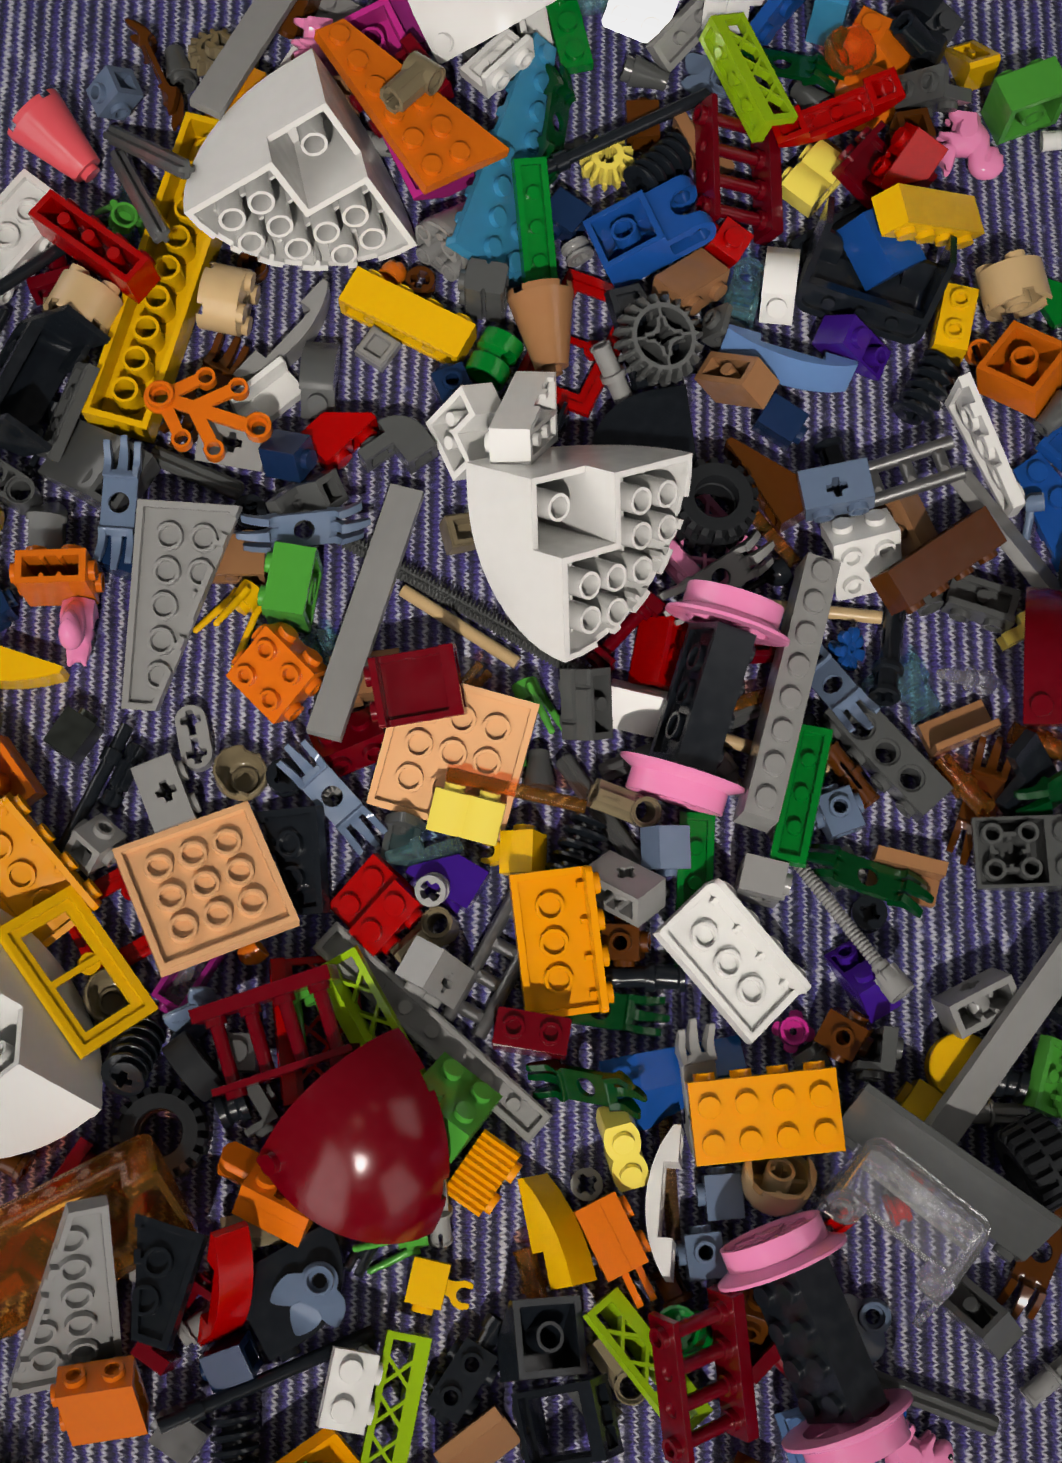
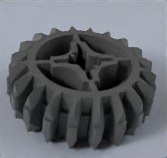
M656 293L648 295L646 299L639 297L634 301V304L626 306L624 314L618 317L616 322L620 327H617L612 335L620 340L614 343L613 348L622 350L623 354L618 357L617 361L624 362L626 360L629 366L626 367L625 373H631L635 370L637 372L636 381L641 382L647 378L648 386H654L659 382L661 387H666L671 382L675 384L680 382L683 376H688L693 372L692 366L699 363L701 358L696 353L701 352L704 345L696 340L700 339L704 332L695 330L694 326L699 323L700 319H690L688 315L692 308L687 307L682 310L680 308L681 299H675L670 303L669 294H663L658 298ZM642 317H646L645 333L637 337L639 322ZM679 343L677 359L674 364H671L672 347Z

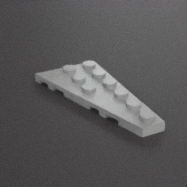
M137 499L121 709L160 711L243 509L242 506Z
M107 1195L70 1201L65 1204L8 1384L9 1398L49 1390L51 1384L56 1383L58 1366L123 1356Z

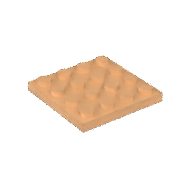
M463 683L468 714L386 728L366 804L395 812H407L428 821L435 788L437 786L444 787L445 781L466 786L465 793L479 796L480 790L501 794L500 801L506 802L507 805L500 831L506 830L540 704Z
M248 800L112 849L116 864L161 978L300 926L299 917Z

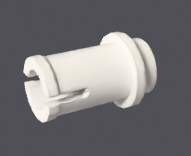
M1041 130L1039 139L1041 152L1062 150V130Z

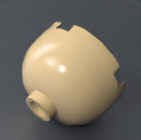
M802 1156L746 1161L742 1165L741 1183L745 1198L752 1207L766 1215L781 1217L801 1210L816 1187L817 1171L809 1157L806 1160Z

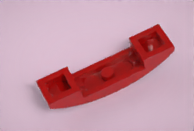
M893 66L863 78V86L801 110L799 104L793 106L798 115L795 123L772 126L771 128L778 147L799 146L836 136L876 118L906 98V94L895 67Z
M245 1220L210 1232L207 1261L214 1270L209 1312L200 1315L197 1340L200 1346L235 1334L241 1329L248 1316L252 1300L254 1271L249 1225Z

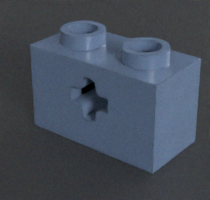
M867 457L797 471V484L805 522L814 520L815 523H824L831 521L837 515L843 514L860 516L869 512V509H873L875 506L876 496ZM838 489L839 494H842V496L835 497V493L832 490Z

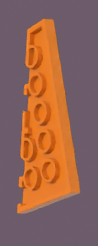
M344 18L315 30L314 40L424 195L508 156L510 148L438 92L432 96L424 93L403 112L396 114L390 112L380 99V88L401 72L403 64Z

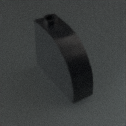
M686 384L679 386L668 385L660 389L641 392L618 403L601 420L595 431L592 445H635L693 453L692 466L694 467L697 457Z
M322 1226L307 1233L298 1248L288 1244L253 1264V1292L247 1318L269 1361L279 1356L283 1363L302 1352L299 1344L315 1335L326 1324L322 1320L312 1331L296 1336L290 1321L291 1306H278L270 1302L272 1291L280 1279L290 1273H302L313 1262L324 1261L336 1269L339 1278L337 1289L343 1295L346 1282V1270L343 1268V1263L346 1261L344 1250L338 1235ZM317 1273L313 1278L314 1285L318 1288H323L327 1283L326 1276L322 1273Z

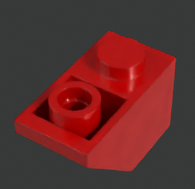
M906 122L892 136L891 145L884 156L879 157L874 162L871 168V175L867 180L882 189H888L897 183L908 184L929 179L949 149L920 127Z
M323 412L300 433L311 435L313 447L317 454V462L325 470L333 468L341 469L346 466L351 460L352 454L366 439L371 436H377L379 428L377 418L372 412Z

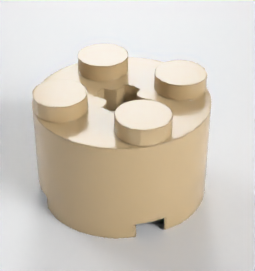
M1017 249L1008 252L1002 261L994 264H984L975 269V281L979 289L985 317L988 321L1004 322L1002 315L1012 313L1015 319L1031 315L1048 305L1046 298L1052 300L1053 296L1040 256L1026 255L1024 249Z
M209 262L211 268L205 267L197 294L196 303L202 304L203 308L202 314L196 313L198 328L237 337L242 335L249 336L253 325V317L250 316L252 305L258 304L261 292L260 285L255 284L256 273L247 268Z
M72 263L69 269L62 271L44 302L43 309L46 312L69 305L108 335L123 302L119 297L121 290L118 286L107 280L100 282L91 277L89 271L84 267Z

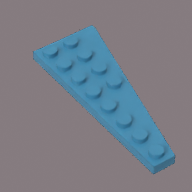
M537 32L530 34L533 38L535 57L526 69L520 70L514 79L509 81L505 89L508 95L504 105L499 106L496 112L499 118L495 128L489 130V133L510 148L508 156L476 171L473 184L467 186L464 193L467 199L463 210L457 212L454 221L457 225L451 237H447L445 245L467 260L477 258L487 260L488 264L491 261L507 263L509 267V287L511 288L520 286L522 282L511 160L532 158L538 154L539 144L537 138L542 136L548 98L544 94L549 83V76L545 66L546 64L555 65L557 52L556 47Z

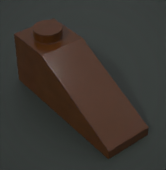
M735 438L727 439L723 450L724 455L728 460L732 461V467L737 468L740 465L745 469L743 473L745 477L751 475L754 480L751 488H758L759 492L756 501H759L760 509L777 534L804 520L805 517L797 484V474Z

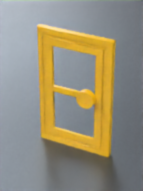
M71 885L0 926V944L80 1060L159 1009L90 908ZM66 912L94 953H84L79 958L76 967L51 982L21 938ZM102 964L129 1005L85 1032L56 988L80 973L84 975L95 974Z

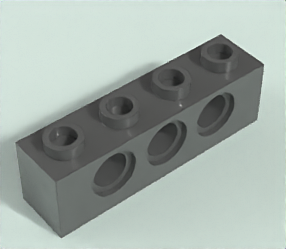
M861 700L856 702L874 726L871 730H867L866 737H857L852 732L849 733L832 710L828 708L820 719L823 723L822 728L833 729L832 740H839L847 749V755L853 763L863 766L872 775L870 777L872 783L881 792L885 793L887 791L897 801L895 803L896 808L906 818L910 819L912 817L918 822L954 788L880 710L875 714L867 709ZM848 710L843 712L851 724H860ZM875 750H887L891 755V762H880L876 758ZM907 774L912 776L916 782V788H905L900 782V775Z

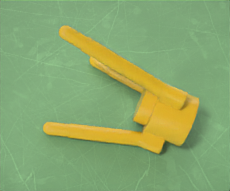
M243 579L238 587H234L230 594L193 628V633L197 634L213 619H215L213 625L219 626L234 610L245 616L251 612V617L236 650V656L241 650L246 649L256 622L262 613L261 606H258L257 603L259 587L253 582Z

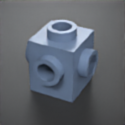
M105 65L86 89L97 117L124 121L144 97L132 69Z
M836 783L822 788L815 827L817 829L822 828L827 843L860 831L866 825L861 814L864 812V805L860 795L857 792L853 793L850 785L839 788Z
M710 1224L688 1226L689 1234H681V1243L676 1244L678 1267L684 1266L686 1280L695 1282L723 1278L727 1274V1270L720 1249L729 1242L728 1237L722 1238L721 1231L719 1230L711 1231ZM705 1245L707 1254L704 1258H700L699 1249Z

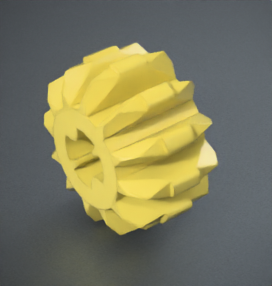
M625 140L579 160L583 179H590L589 184L591 188L601 184L604 193L608 189V185H612L618 190L621 187V181L625 182L623 178L624 170L635 161L632 146H625Z

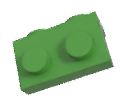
M1040 1034L1038 1046L1034 1052L1031 1079L1023 1105L1046 1116L1062 1119V1040Z

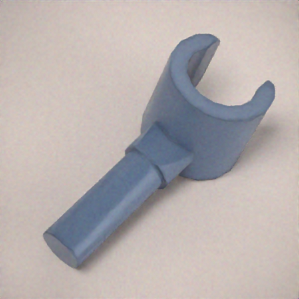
M1043 492L1029 493L1025 497L1026 513L1022 535L1027 541L1030 540L1034 512L1045 511Z

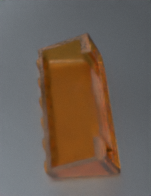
M140 1134L0 1206V1340L13 1336L28 1324L66 1202L107 1195L116 1281L136 1269V1264H133L134 1249H137L135 1213L198 1232L197 1223L158 1146L149 1134Z

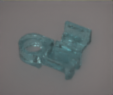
M911 653L909 662L902 665L904 673L903 677L899 679L898 689L901 692V703L906 701V704L911 709L908 713L910 715L909 721L912 725L938 712L941 707L940 702L927 684L930 674L925 667L921 669V660L915 653ZM873 674L866 677L861 684V689L865 694L866 688L874 684ZM928 703L930 704L929 706L919 710L918 712H915V710L927 705Z

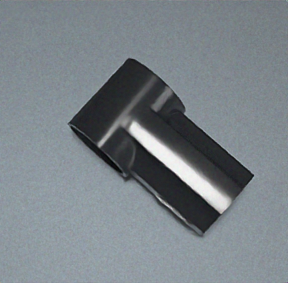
M912 10L902 11L892 21L889 30L912 56L910 67L916 71L940 64L948 45L947 38L942 33L928 30Z

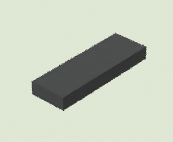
M75 363L43 436L53 446L49 452L40 453L37 456L59 463L100 368L90 363Z

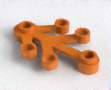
M202 367L197 370L196 374L174 384L163 380H157L149 384L144 391V403L149 411L163 416L172 434V445L179 452L190 450L193 446V438L187 429L182 428L175 410L190 415L204 444V454L213 463L222 461L226 455V450L223 443L216 438L208 421L245 432L248 439L255 443H263L272 436L273 426L270 418L265 413L253 412L244 417L215 407L231 399L243 401L249 396L248 383L241 377H235L227 385L194 400L182 396L197 388L209 391L217 385V377L212 368ZM204 375L212 376L211 381L207 383L201 382L200 379ZM237 385L245 387L241 393H234L233 388ZM160 395L168 397L163 403L156 402V398ZM257 426L265 428L264 433L260 435L254 434L253 430ZM186 436L188 440L185 444L181 445L176 443L177 438ZM217 446L221 450L217 455H211L208 453L210 448Z

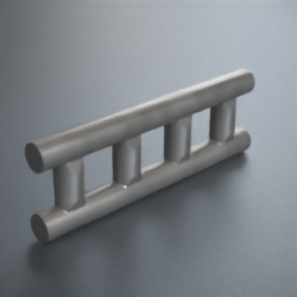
M948 435L868 461L876 496L874 508L965 479L966 472L963 465L951 468L945 451L955 448L952 436ZM932 455L938 473L918 479L912 462ZM899 466L905 483L885 490L879 472ZM838 489L833 490L835 497L842 496V494H839ZM849 514L837 515L834 519L847 517Z
M510 890L507 892L468 964V967L475 971L454 1010L446 1006L441 1016L452 1023L458 1014L477 1023L472 1034L483 1040L486 1039L496 1020L498 1008L505 1004L520 976L517 946L500 938L509 919L513 920ZM492 950L511 959L502 979L483 969ZM475 982L494 991L484 1011L465 1001Z

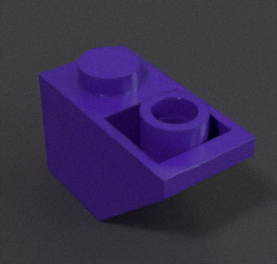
M856 314L824 315L812 342V345L823 356L825 352L858 361V366L854 373L874 381L880 380L891 355V351Z
M460 854L411 865L405 872L407 878L411 880L409 884L413 888H415L417 881L425 874L438 872L444 875L450 884V893L440 905L455 914H458L459 910L467 914L469 913L490 878L488 871ZM426 881L425 885H428V888L424 890L425 893L428 895L430 891L439 897L440 895L436 893L440 890L437 883L431 885Z
M850 939L825 954L824 958L853 1005L862 1014L867 1016L872 1024L901 1006L900 1000L894 1004L889 1002L874 981L876 975L871 970L872 964L866 961L865 957L862 956L863 953L859 952L856 948L857 946H854V942H851Z

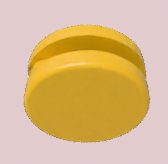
M952 1033L933 1043L924 1061V1072L928 1084L944 1094L982 1039L973 1034L960 1039Z

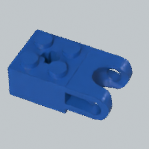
M686 175L676 176L646 193L641 189L582 221L615 289L637 282L708 244L715 238L716 225L711 216L706 212L699 210L682 215L697 200V188L690 177Z

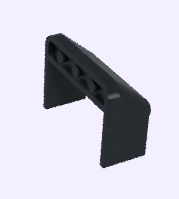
M828 196L811 237L795 296L797 307L807 314L823 318L824 315L856 314L876 336L901 344L916 343L923 337L957 266V237L950 235L938 263L924 260L904 271L902 277L895 276L865 292L851 262L840 258L844 242L842 236L837 231L831 229L835 197Z
M69 305L22 320L13 330L0 353V448L22 457L51 450L53 445L43 438L44 430L38 426L65 374L71 373L77 362L88 363L90 349L108 344L111 339Z

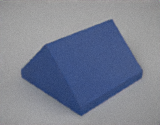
M874 208L861 213L837 230L843 238V248L865 292L927 259L920 244H917L916 241L906 240L899 242L896 238L882 237Z

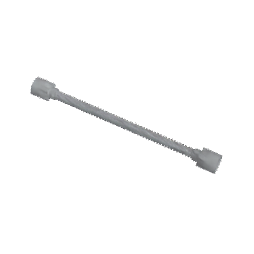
M723 747V761L716 769L715 774L712 775L742 786V778L738 772L739 767ZM776 825L766 833L772 842ZM808 863L806 869L792 866L796 873L802 877V880L805 881L808 888L816 895L819 902H822L828 913H831V917L836 920L839 927L845 931L851 942H854V946H857L856 948L859 952L863 953L862 956L865 957L866 961L872 964L871 970L876 975L874 981L889 1002L894 1004L910 993L915 985L895 962L890 964L886 958L883 959L880 954H877L878 951L875 950V947L869 943L863 932H860V928H857L854 921H851V917H848L849 915L843 910L840 903L834 899L831 892H828V888L814 874L811 867H808Z

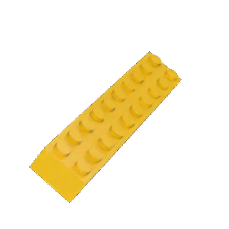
M186 111L172 152L189 159L190 164H192L201 145L219 120ZM167 171L163 175L154 202L170 229V240L167 243L163 241L159 244L154 243L145 227L138 247L139 251L141 249L146 251L156 261L154 267L161 280L139 304L122 293L120 299L123 305L110 327L108 336L111 339L103 347L97 364L100 370L81 411L87 423L114 434L128 435L129 438L152 444L156 440L163 416L148 410L143 399L144 391L149 384L157 380L167 381L171 384L175 383L196 322V313H199L201 304L196 302L205 267L211 268L209 262H216L223 242L216 237L214 239L210 238L184 214L183 198L186 180ZM160 395L156 398V402L163 403L168 397Z

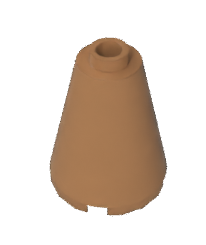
M546 278L522 283V290L515 294L513 288H511L506 294L507 303L535 371L556 372V377L562 375L563 370L569 366L574 297L572 282L567 280L566 285H561L560 278Z

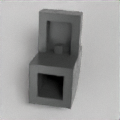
M306 342L302 351L299 374L301 418L316 419L323 412H336V388L340 377V343Z
M392 415L377 421L380 436L369 437L361 444V449L357 451L360 464L367 473L395 454L411 475L438 457L437 443L428 431L415 419L403 415Z
M336 468L308 475L301 483L292 482L276 491L277 495L265 503L270 513L287 514L324 510L327 507H339L349 498ZM306 520L299 521V522L295 525V527H297L298 525H300L301 523H303V522L306 521Z

